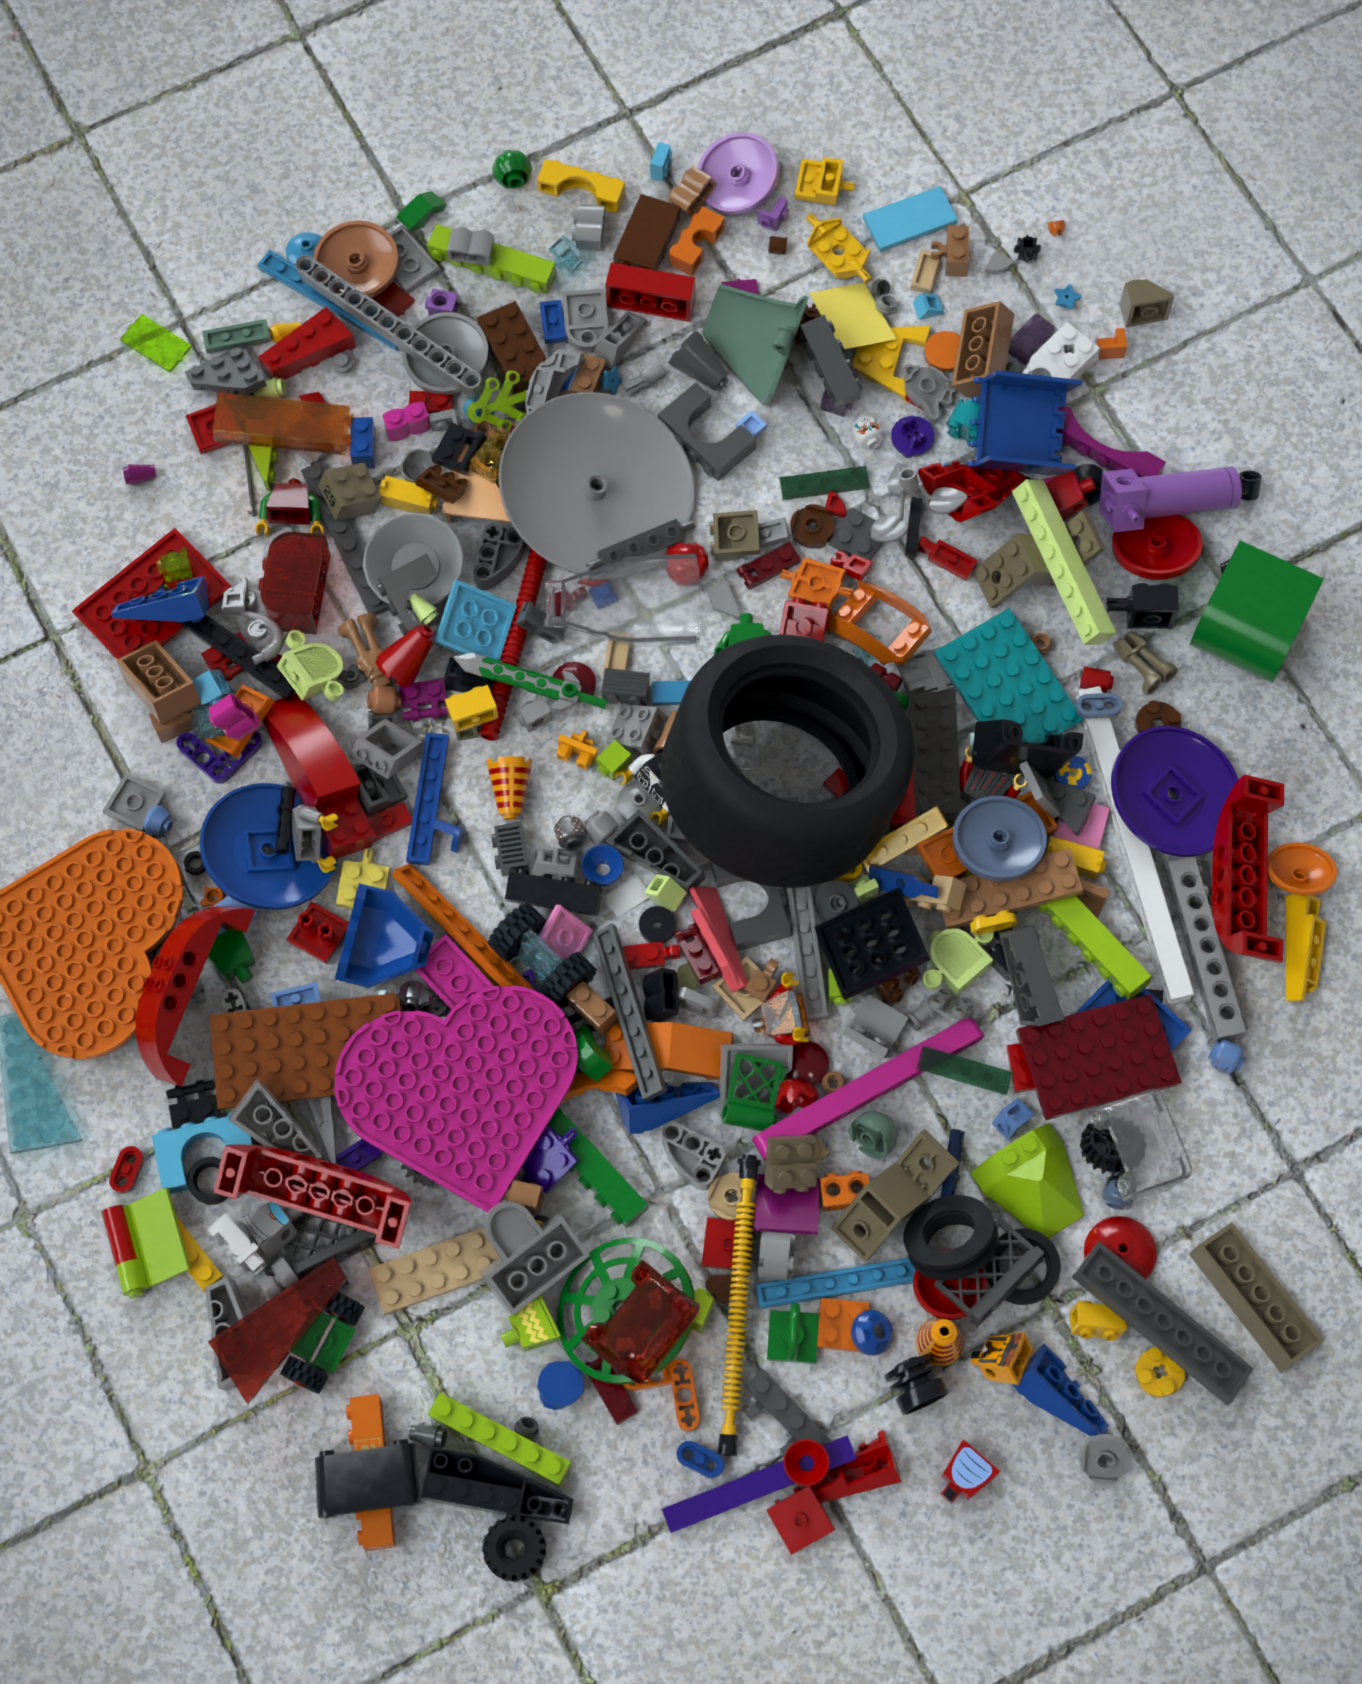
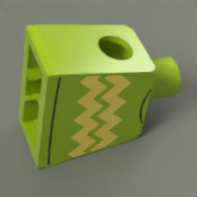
M541 1294L516 1314L510 1315L508 1319L512 1329L500 1334L506 1348L520 1342L524 1352L561 1341V1335Z

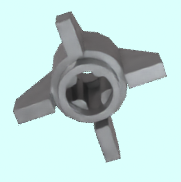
M407 981L396 988L395 995L400 998L401 1012H415V1010L424 1012V1006L431 1004L432 996L425 986L418 981Z

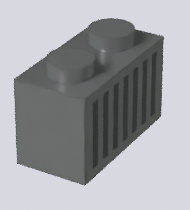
M522 822L494 826L495 834H491L493 848L498 849V855L494 856L496 870L501 869L502 877L509 876V872H516V869L529 871Z

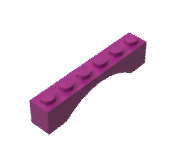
M1068 406L1066 408H1058V411L1065 412L1064 430L1056 431V433L1064 434V446L1075 449L1081 456L1089 457L1096 461L1099 466L1112 471L1133 469L1138 477L1161 475L1163 473L1166 461L1148 451H1121L1101 444L1081 428L1071 408Z

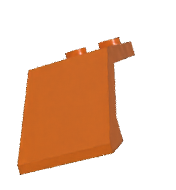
M675 1022L646 1023L661 1071L701 1076L707 1080H720L721 1044H733V1033ZM614 1024L606 1032L605 1050L609 1052L613 1064L611 1070L634 1072L620 1024Z

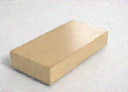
M920 251L910 290L931 294L941 260L931 259L932 252Z
M609 633L603 677L605 668L627 670L632 636Z

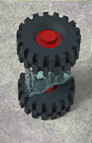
M530 903L521 904L518 909H513L511 914H507L505 919L500 921L499 926L492 931L493 934L489 937L488 945L504 961H510L513 957L519 956L521 962L525 966H529L536 973L537 978L544 982L540 985L538 992L552 1000L562 1009L568 1006L566 997L568 993L581 981L587 984L591 982L593 976L596 975L597 969L580 952L572 953L569 958L566 957L562 960L538 936L545 925L546 919Z

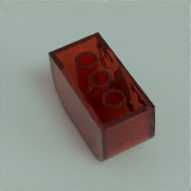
M302 532L282 533L271 542L268 555L263 559L262 569L264 576L263 578L260 577L258 589L261 591V600L267 616L277 622L283 631L298 630L304 634H317L331 558L326 535Z

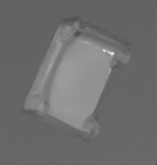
M1158 1089L1146 1090L1097 1106L1088 1111L1092 1124L1098 1130L1109 1129L1126 1171L1118 1180V1189L1124 1201L1166 1192L1191 1176V1162L1164 1096Z

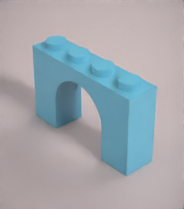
M232 1112L223 1118L209 1117L199 1124L194 1122L181 1125V1128L175 1130L171 1128L159 1130L158 1134L152 1135L162 1189L165 1187L169 1188L170 1194L189 1190L185 1159L188 1150L197 1141L204 1138H217L227 1145H255L254 1138L229 1121V1115Z

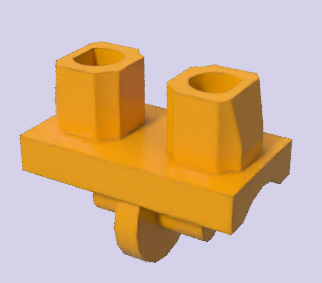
M583 730L580 735L573 732L571 738L560 734L556 755L559 760L568 762L571 754L579 756L576 766L587 770L592 762L596 763L598 749L592 747L594 741L588 739L589 732Z

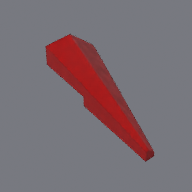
M884 1430L878 1432V1438L866 1445L863 1442L858 1446L859 1450L855 1452L856 1460L829 1470L822 1481L811 1486L820 1503L902 1482L896 1459ZM798 1485L793 1489V1492L796 1493L803 1488Z

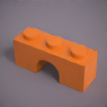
M702 206L698 213H694L690 221L691 224L688 228L683 229L680 234V240L677 244L671 246L668 253L670 256V266L690 276H693L703 261V249L697 247L695 243L707 241L714 245L725 229V217Z

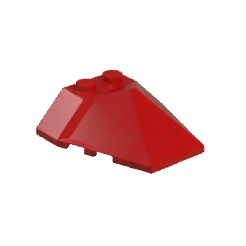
M959 461L952 462L951 466H941V463H934L918 469L919 478L929 495L932 496L934 490L943 487L954 488L967 494L968 498L964 504L955 511L948 513L949 516L960 523L998 507L1027 478L1020 472L968 467L967 464L960 465Z

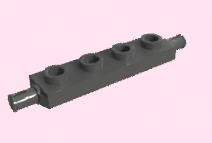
M674 519L597 552V559L586 563V567H590L588 568L589 572L600 567L605 573L685 540L684 533L695 529V524H693L692 520L680 524L677 519Z

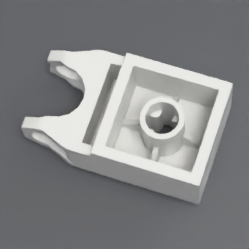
M1066 322L1031 357L1028 366L1022 373L1078 380L1097 361L1100 347Z

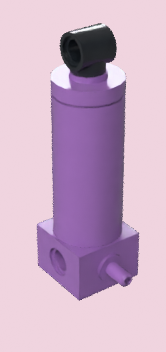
M1233 466L1138 477L1133 469L1102 472L1099 512L1113 532L1144 529L1145 519L1238 508L1241 499L1247 501L1256 500L1260 495L1262 476L1260 473L1251 470L1242 471L1238 474Z

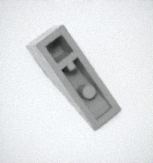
M627 311L598 338L594 356L605 359L606 367L612 369L626 354L646 324V320Z

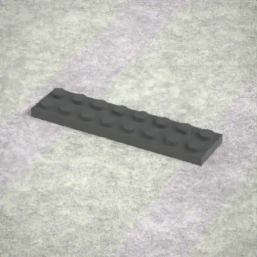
M1098 1241L1073 1274L1072 1278L1224 1404L1228 1406L1233 1402L1254 1368Z

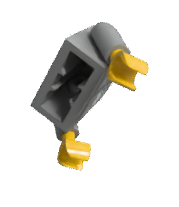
M299 805L292 810V838L296 861L309 860L314 864H319L320 869L324 873H328L336 868L334 866L336 860L332 856L323 859L320 854L321 825L326 831L338 827L333 822L338 820L336 814L333 813L324 817V814L318 812L316 807Z

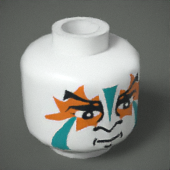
M863 416L856 420L852 432L859 447L863 449L877 448L884 438V432L878 420L870 416Z

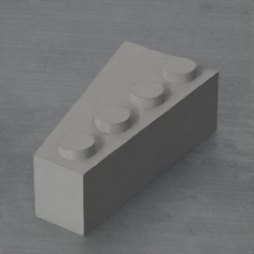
M257 1077L229 1115V1121L264 1146L293 1151L321 1159L322 1151Z
M226 1277L205 1287L208 1315L212 1329L211 1339L215 1352L214 1363L218 1376L217 1387L227 1391L270 1371L236 1281Z

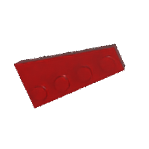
M326 306L261 354L259 360L262 370L271 379L277 377L286 380L301 373V370L309 366L313 368L319 365L320 361L329 357L333 358L337 353L347 349L349 351L355 349L356 344L354 335Z

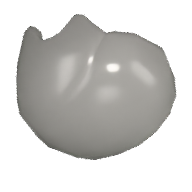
M419 448L408 451L400 465L402 477L408 482L416 483L418 476L429 467L435 466L432 462V456L427 451Z

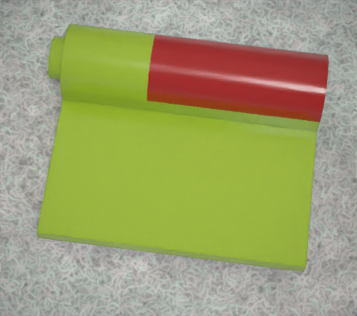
M165 1187L129 1205H116L106 1208L101 1212L124 1296H129L130 1299L143 1295V1291L191 1270L169 1188Z

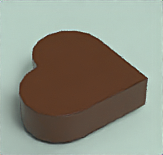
M713 1275L706 1281V1290L711 1295H715L716 1300L721 1304H729L731 1302L729 1297L734 1296L730 1295V1290H734L730 1288V1284H734L731 1282L733 1277L731 1275Z

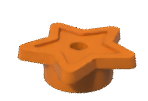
M206 886L204 888V898L200 901V905L213 907L226 898L224 892L219 888H209Z

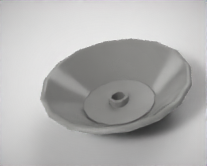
M409 512L390 518L373 532L365 546L363 570L368 586L380 600L390 604L386 596H381L376 586L379 584L377 579L427 553L437 574L416 584L409 591L406 607L407 610H412L407 600L416 592L433 606L437 605L449 596L453 582L460 580L462 577L465 556L459 537L446 522L430 514Z

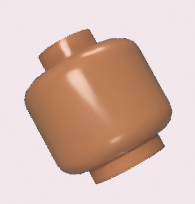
M376 685L372 691H368L367 708L371 709L375 715H393L396 708L401 706V695H397L396 689L392 686Z

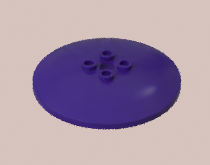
M1160 726L1140 732L1123 746L1113 764L1111 791L1114 804L1121 819L1138 839L1149 847L1168 855L1193 857L1213 851L1219 816L1229 793L1239 779L1228 758L1210 740L1185 728ZM1168 790L1176 793L1177 800L1169 797Z

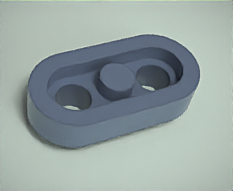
M1114 693L1084 694L1077 699L1075 710L1080 717L1086 719L1111 718L1119 714L1122 708V700ZM1106 705H1112L1113 709H1107ZM1083 706H1089L1090 710L1083 709Z

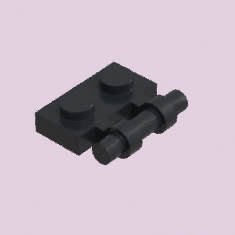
M204 1080L196 1081V1084L182 1085V1087L176 1085L174 1089L166 1090L167 1099L177 1098L178 1101L177 1104L169 1105L171 1123L174 1130L181 1128V1125L194 1122L199 1124L209 1117L221 1118L217 1107L216 1095L207 1097L206 1093L208 1090L215 1089L213 1080L205 1082ZM198 1093L199 1099L186 1101V1095Z

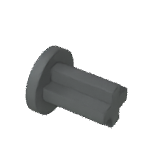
M368 711V730L384 719L392 722V714L372 715V712Z

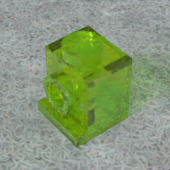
M186 547L181 548L182 552H169L164 556H160V561H157L158 572L164 575L166 582L193 577L190 557Z

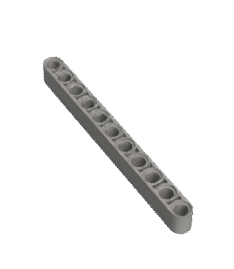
M303 255L296 260L295 266L303 282L469 397L476 398L482 394L484 385L477 371L312 257ZM311 267L309 270L303 271L305 268ZM360 301V303L352 305L354 302ZM393 324L392 327L385 328L387 325ZM404 336H410L408 339H402ZM426 347L424 351H418L420 348ZM438 359H444L440 363H435ZM460 370L458 374H452L454 371ZM477 382L475 386H469L470 383Z

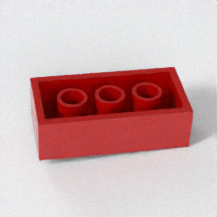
M617 263L610 264L605 284L607 307L691 322L696 301L695 277Z

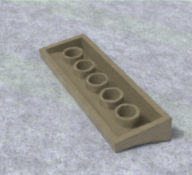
M1233 1222L1199 1244L1189 1253L1280 1373L1284 1372L1325 1341Z

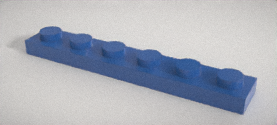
M426 732L406 857L408 864L430 866L435 835L433 825L438 816L449 744V735Z

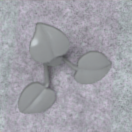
M898 462L890 474L887 487L891 494L901 495L899 517L883 516L876 520L872 525L870 537L874 541L887 543L897 541L907 533L908 523L902 521L905 493L913 495L920 489L926 499L930 501V510L937 514H948L955 511L964 504L968 496L960 490L948 487L934 490L931 496L923 487L918 471Z

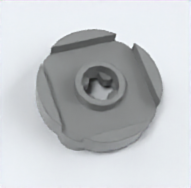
M1110 1434L1089 1436L1080 1450L1079 1461L1081 1469L1095 1483H1114L1118 1481L1117 1478L1121 1477L1123 1473L1125 1475L1129 1470V1451L1124 1440L1120 1437ZM1102 1455H1108V1457H1112L1111 1460H1107L1105 1464H1103L1101 1462V1459H1099V1457Z

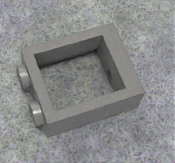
M384 719L357 737L351 757L386 779H389L416 760L422 741L389 720ZM379 742L396 754L391 756L375 746L374 743Z

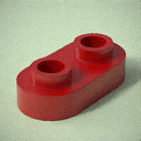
M127 1146L120 1151L110 1175V1186L119 1194L128 1193L133 1189L143 1165L144 1156L137 1147ZM130 1157H136L134 1163H128ZM121 1179H127L125 1185H119Z

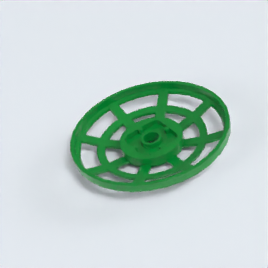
M628 1237L615 1239L589 1252L591 1256L571 1271L560 1295L557 1309V1326L565 1352L581 1371L599 1381L623 1385L637 1383L656 1375L667 1367L680 1353L693 1326L695 1294L686 1268L670 1250L644 1238ZM636 1244L630 1257L615 1258L603 1263L599 1254L617 1245ZM645 1246L661 1253L670 1261L674 1268L660 1274L652 1265L640 1260ZM591 1260L595 1269L584 1280L578 1294L569 1293L577 1274ZM627 1264L623 1278L610 1279L606 1269L616 1265ZM637 1266L646 1270L653 1277L651 1281L642 1286L632 1280ZM598 1276L603 1286L599 1289L596 1296L584 1295L590 1283ZM678 1277L681 1280L684 1292L683 1316L669 1313L670 1298L666 1283ZM659 1288L661 1296V1310L650 1308L648 1294ZM565 1302L575 1304L574 1321L577 1333L569 1341L566 1339L564 1330ZM625 1302V1311L618 1314L616 1311L618 1304ZM581 1305L592 1306L593 1320L583 1327ZM647 1319L658 1320L653 1331L644 1340L639 1331L645 1325ZM670 1323L680 1326L671 1346L656 1360L649 1347L658 1339L665 1324ZM598 1328L607 1334L604 1349L595 1345L588 1337ZM630 1337L635 1344V1347L631 1349L614 1351L617 1338ZM582 1341L592 1352L603 1357L601 1372L588 1367L574 1354L573 1350ZM641 1354L648 1365L646 1368L630 1374L611 1375L613 1359H628Z

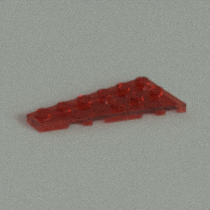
M334 1257L208 1341L248 1405L348 1280Z

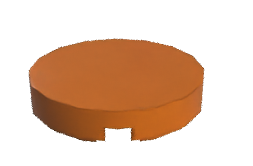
M941 331L930 336L924 350L926 362L941 372L954 371L960 335L950 331Z

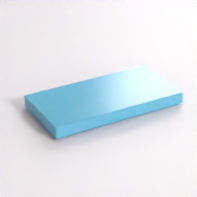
M941 186L863 214V220L879 252L947 228V225H955L958 222Z

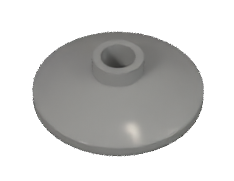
M638 781L626 785L617 797V809L625 821L638 809L649 819L653 812L661 811L662 809ZM641 797L643 798V801L641 803H637L635 799Z

